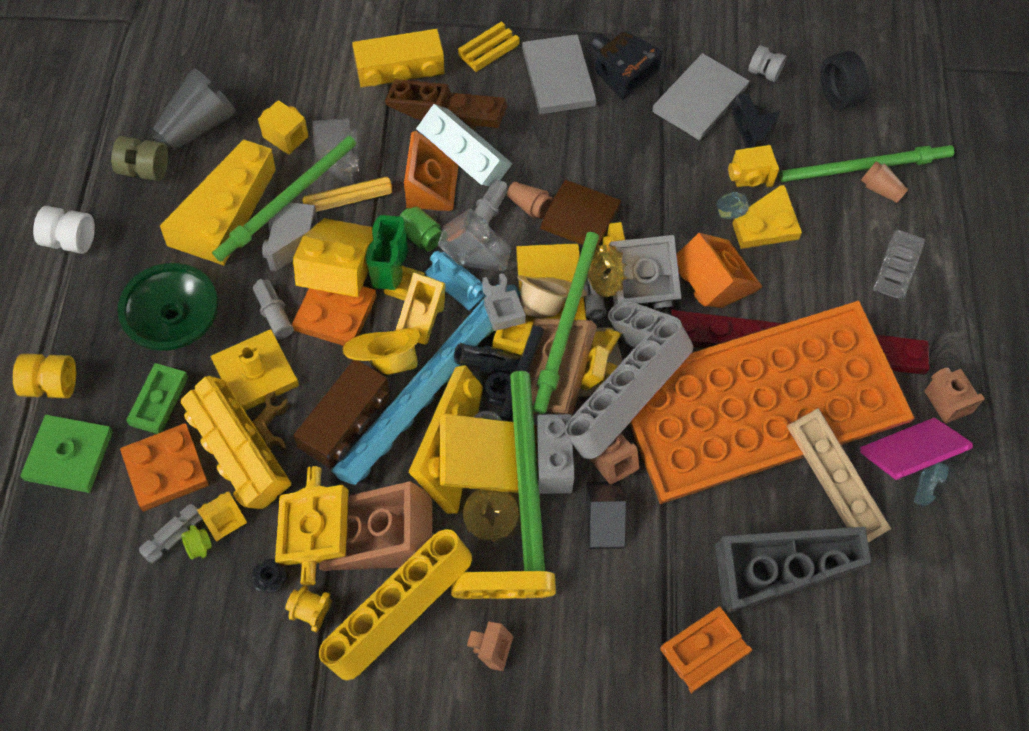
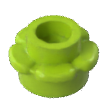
M192 525L190 530L181 534L183 545L191 560L200 556L201 558L207 556V550L212 546L204 528L198 530L195 525Z

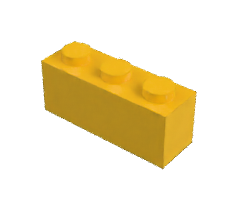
M437 29L352 42L360 88L392 83L394 79L411 80L445 74L444 54Z

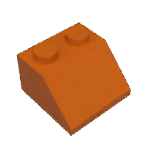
M698 233L676 254L679 267L678 273L685 281L690 282L695 290V298L703 306L723 308L759 291L763 287L735 247L727 239Z

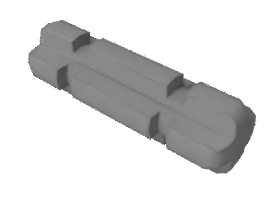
M192 504L187 505L179 512L181 514L179 518L175 516L153 535L155 539L152 542L147 540L139 548L141 555L150 563L157 561L163 555L161 551L164 549L168 551L182 538L181 534L188 531V527L196 526L202 521V517L197 511L198 509Z

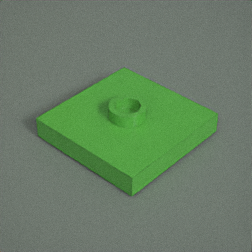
M45 415L20 477L24 481L90 493L113 430L110 426Z

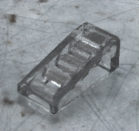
M895 230L888 243L873 290L904 300L925 240L907 232ZM893 255L909 260V262L893 257ZM888 267H892V268H895V269L904 271L905 274H904V273H901V272H899V271L890 269V268H888ZM888 277L896 281L902 282V284L898 285L893 282L884 280V278Z

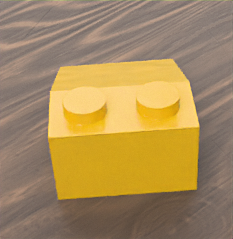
M323 218L302 237L294 254L293 264L296 286L358 297L368 273L366 252L369 245L374 241L372 235L373 227Z

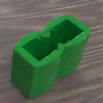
M380 215L373 225L372 235L374 241L367 249L366 263L373 288L396 290L403 276L401 264L405 261L409 250L403 217Z

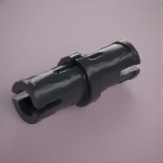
M464 343L457 344L454 351V362L456 364L479 367L482 372L487 373L493 370L509 374L516 372L521 358L518 354L514 355L496 351V348L492 346L481 348Z

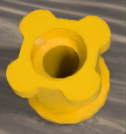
M305 585L299 591L294 589L285 607L286 610L290 611L289 619L294 621L298 618L312 626L311 631L317 633L331 607V594L324 592L322 596L310 592L309 587Z

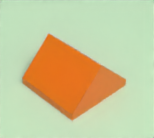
M417 131L411 133L404 179L406 208L420 207L426 210L451 211L454 207L459 165Z

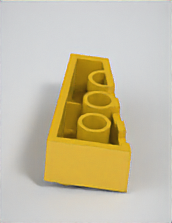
M243 139L160 225L166 245L224 266L230 255L220 262L214 257L212 252L230 237L229 233L238 225L243 226L249 221L276 171L272 149Z

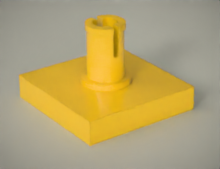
M271 329L210 356L220 378L226 381L245 411L265 402L270 392L275 391L276 396H279L299 386L298 380Z

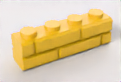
M206 376L195 386V389L190 390L181 399V403L187 411L184 414L185 419L191 426L199 430L203 437L200 440L202 446L206 451L214 454L219 462L217 470L225 479L231 481L236 489L233 495L239 504L248 508L264 509L277 499L278 495H281L291 486V481L225 380Z

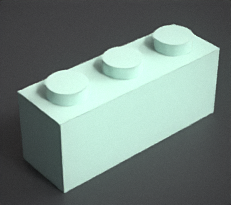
M433 104L416 128L481 185L490 186L495 179L501 180L513 164L447 108Z

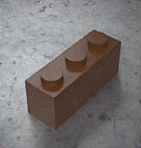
M353 360L294 433L293 436L298 449L330 469L336 461L340 462L350 450V443L356 435H362L366 431L373 413L377 409L381 410L386 405L390 397L387 377L362 362Z

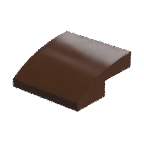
M565 180L554 197L540 229L581 245L584 244L586 234L594 232L599 235L595 249L598 250L603 237L607 235L609 224L619 211L621 200Z

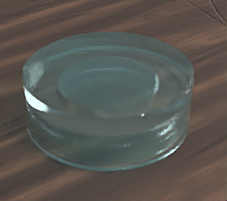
M734 192L722 196L717 201L719 216L724 219H735L746 214L749 210L746 195Z

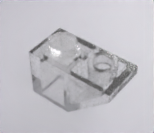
M349 118L313 120V141L317 162L347 136L354 138L357 143L354 148H358L357 130H351ZM351 149L328 171L347 185H353L354 173L359 172L358 154H353V149Z
M471 208L443 226L438 246L460 266L504 271L508 268L512 250L505 239L499 237L489 227L486 220L479 217Z

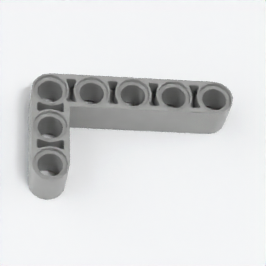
M631 301L620 302L611 308L608 318L614 329L622 333L620 336L621 341L635 348L571 417L565 426L566 435L583 458L592 459L602 454L691 354L693 344L678 318Z

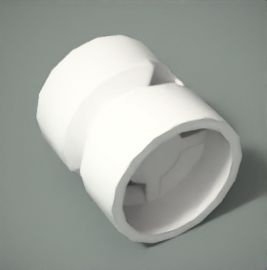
M44 206L38 211L35 218L34 239L40 246L55 249L62 247L66 251L84 254L89 250L93 242L95 224L92 215L72 210L65 213L61 208Z

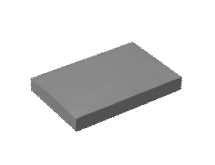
M577 34L522 42V50L539 114L596 106V96Z
M702 53L653 105L652 112L700 141L734 104L737 95L742 94L748 88L750 81Z

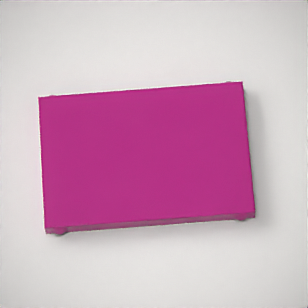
M932 418L860 447V452L897 480L973 448L971 441L936 418Z

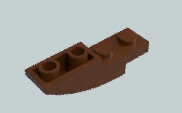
M394 79L385 99V103L389 107L421 121L433 104L447 108L474 131L477 126L499 128L508 106L506 98L452 93L448 84Z

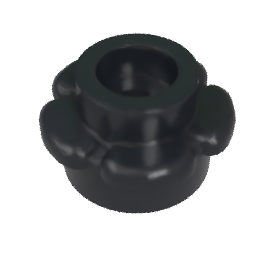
M266 559L264 563L257 564L252 571V577L254 578L253 586L262 593L278 592L284 586L287 579L285 566L276 563L275 559ZM272 573V578L267 579L266 575Z

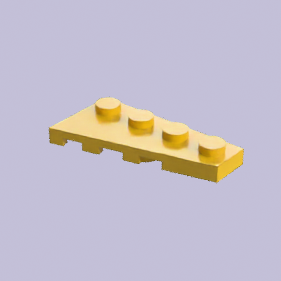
M466 365L455 367L409 469L410 475L447 514L458 513L463 488L440 486V416L451 414L477 418L483 386Z

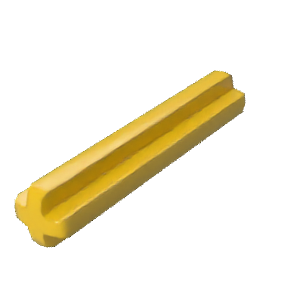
M382 177L307 195L302 198L303 204L315 205L316 212L389 195L392 193V185L389 177Z

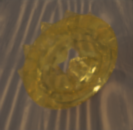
M600 245L596 247L588 272L589 282L593 290L603 297L615 296L616 292L623 290L622 281L628 279L624 274V268L627 264L622 262L623 253L617 251L614 245ZM610 267L611 272L608 273V275L604 274V271H607V269Z
M479 489L472 493L465 502L463 520L468 532L473 533L479 540L486 539L495 542L504 536L508 537L517 525L518 506L508 492ZM488 503H491L494 513L501 514L495 517L494 526L488 523L486 517H481V515L486 514Z

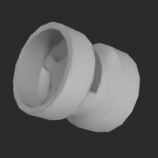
M759 45L752 57L748 72L755 75L763 74L767 80L775 83L784 67L787 56L781 53H771L769 48Z

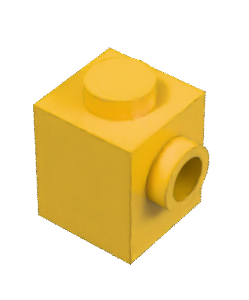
M279 100L270 108L265 109L258 118L263 138L288 155L309 137L305 117L296 108L288 107Z

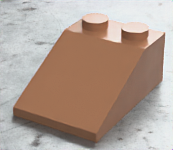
M411 481L348 496L346 557L324 560L319 563V569L331 571L400 568L432 537V497L424 489Z

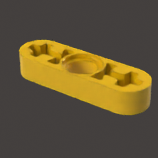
M547 571L464 572L451 585V595L459 599L546 598L556 594L555 574Z

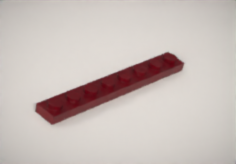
M678 310L671 311V316L681 321L693 347L709 348L785 324ZM876 335L892 371L926 375L929 370L928 341Z

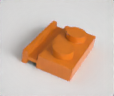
M720 606L660 647V650L681 680L683 679L689 687L691 694L752 651L751 647L747 646L743 641L742 635Z

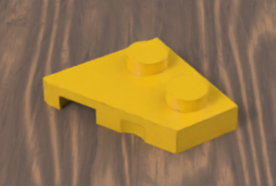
M785 185L777 187L734 217L732 223L741 249L799 240L802 234Z

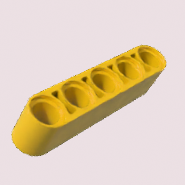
M448 529L434 534L323 641L319 649L321 662L342 680H351L360 675L468 569L472 561V554L458 535Z

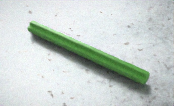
M516 371L511 373L510 380L524 571H545L531 379L527 371Z

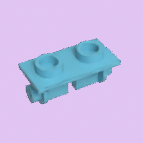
M435 251L432 254L430 261L433 264L424 272L425 275L444 282L445 291L467 310L470 311L486 297L482 290V282L446 252Z

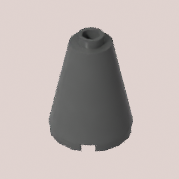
M194 68L188 73L152 129L156 134L152 138L155 141L164 142L167 149L170 147L175 151L231 119L236 114V110L220 90L217 91L210 84L211 81Z

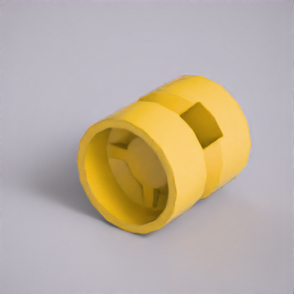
M23 353L17 357L13 369V385L18 396L41 397L46 392L48 398H70L73 394L76 384V364L71 355H49L46 358L43 354Z

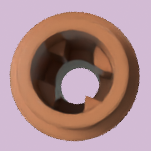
M877 161L861 179L866 184L865 188L893 200L895 203L908 190L885 163L881 165Z
M516 181L509 186L507 191V197L532 218L538 217L543 219L553 201L548 191Z

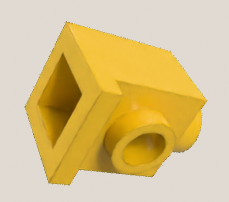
M771 145L736 150L733 161L729 164L728 171L731 181H735L737 187H754L766 183L767 188L774 185L779 167Z

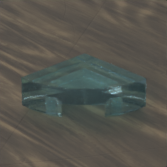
M938 462L921 473L915 503L926 507L936 498L933 496L934 488L938 481L945 482L949 466Z

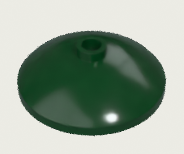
M182 263L159 264L140 272L126 285L118 302L119 322L127 336L136 344L157 351L175 350L197 341L211 327L218 311V296L212 281L201 270ZM173 315H178L174 319H169Z

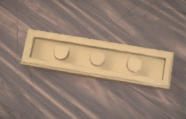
M819 408L787 425L788 430L846 527H865L868 542L890 530L891 527Z

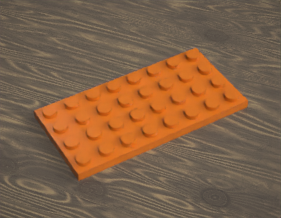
M858 300L691 353L631 420L629 425L659 503L663 504L805 457L788 430L787 425L817 408L821 411L840 445L910 423L914 416Z

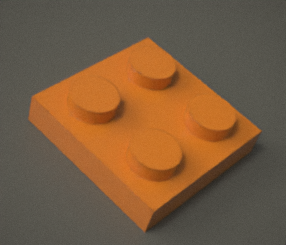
M362 286L359 296L353 297L309 288L292 323L294 331L344 346L346 342L360 335L377 297L376 290Z
M186 423L120 448L138 505L143 512L209 486Z

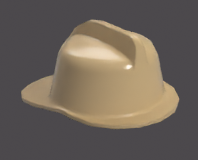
M518 275L517 278L522 282L520 302L525 315L545 318L558 314L566 302L572 282L556 278H531ZM583 289V292H582L581 297H584V296L587 295V292H586L585 289Z

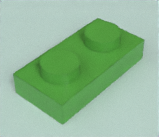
M155 363L126 420L129 426L155 434L163 432L188 380L186 372Z

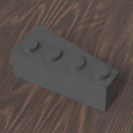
M865 527L722 536L715 544L723 611L726 615L860 570L871 563Z

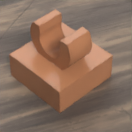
M488 621L485 634L471 631L467 646L474 648L473 652L479 654L478 658L490 669L504 671L513 635L502 624Z

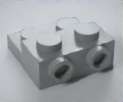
M674 235L609 243L613 274L611 275L614 306L623 301H631L639 305L653 303L654 309L673 307L672 300L681 299Z

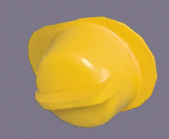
M406 328L390 332L362 334L346 342L343 347V354L353 360L369 361L373 368L382 374L389 375L415 369L418 364L415 345L421 338L420 332L416 329Z

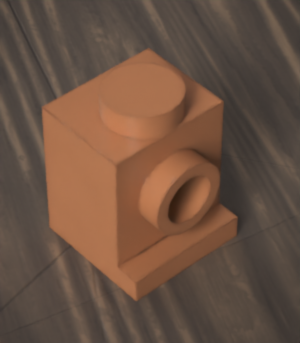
M949 368L939 370L932 375V381L924 391L944 424L972 414L985 399L982 394L976 393L962 369L951 372Z
M621 433L602 454L589 459L610 485L639 470L637 447L634 444H630Z

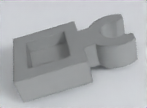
M503 273L499 274L498 286L490 285L487 277L483 278L482 290L487 296L484 297V306L493 330L497 331L524 324L526 315L516 290L506 292V276Z

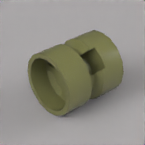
M121 135L113 145L111 155L112 169L117 175L136 177L138 175L141 179L161 181L168 166L167 146L164 142L144 140L142 142L139 138Z

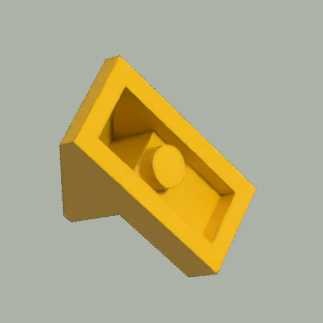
M414 272L396 330L416 329L420 332L421 337L418 343L427 344L437 313L444 311L445 283Z

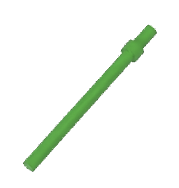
M347 136L243 226L238 225L229 233L230 237L212 252L214 257L221 262L238 247L243 248L252 240L251 236L353 149L357 145L354 138Z
M928 145L916 147L914 151L781 170L779 178L781 182L868 170L876 161L881 165L885 163L887 166L915 162L917 165L928 164L935 159L953 157L954 147L948 145L931 148Z
M594 232L586 234L545 370L540 372L537 381L539 390L533 411L539 414L546 413L552 391H555L560 379L558 375L559 367L599 239V235Z

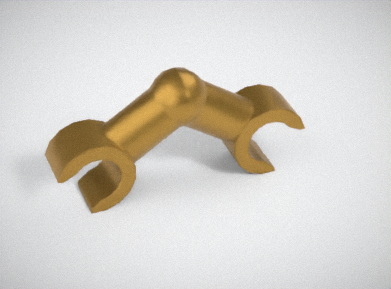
M273 391L266 397V407L252 423L269 449L273 446H279L286 454L284 441L279 437H274L267 427L275 416L283 415L288 409L287 398L280 406L271 405L276 399L275 391Z

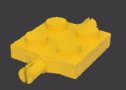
M317 466L307 468V485L305 488L295 493L280 495L275 562L281 566L302 564L300 584L306 586L316 584V564L327 559L346 557L349 489L343 485L321 486L322 468Z

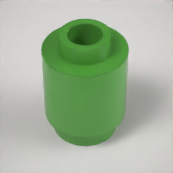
M420 207L407 208L401 213L400 217H403L407 238L418 248L432 251L441 243L444 237L441 226Z

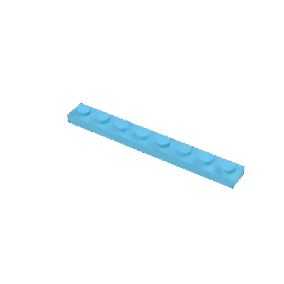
M507 285L506 292L516 290L519 298L520 291L515 285ZM484 299L354 444L343 459L331 470L340 481L356 485L357 482L365 479L371 471L370 467L379 457L385 455L392 448V442L398 435L413 424L414 417L418 412L433 401L434 394L443 384L449 382L455 367L460 365L454 362V351L457 344L464 343L477 346L483 338L489 336L494 331L484 306Z

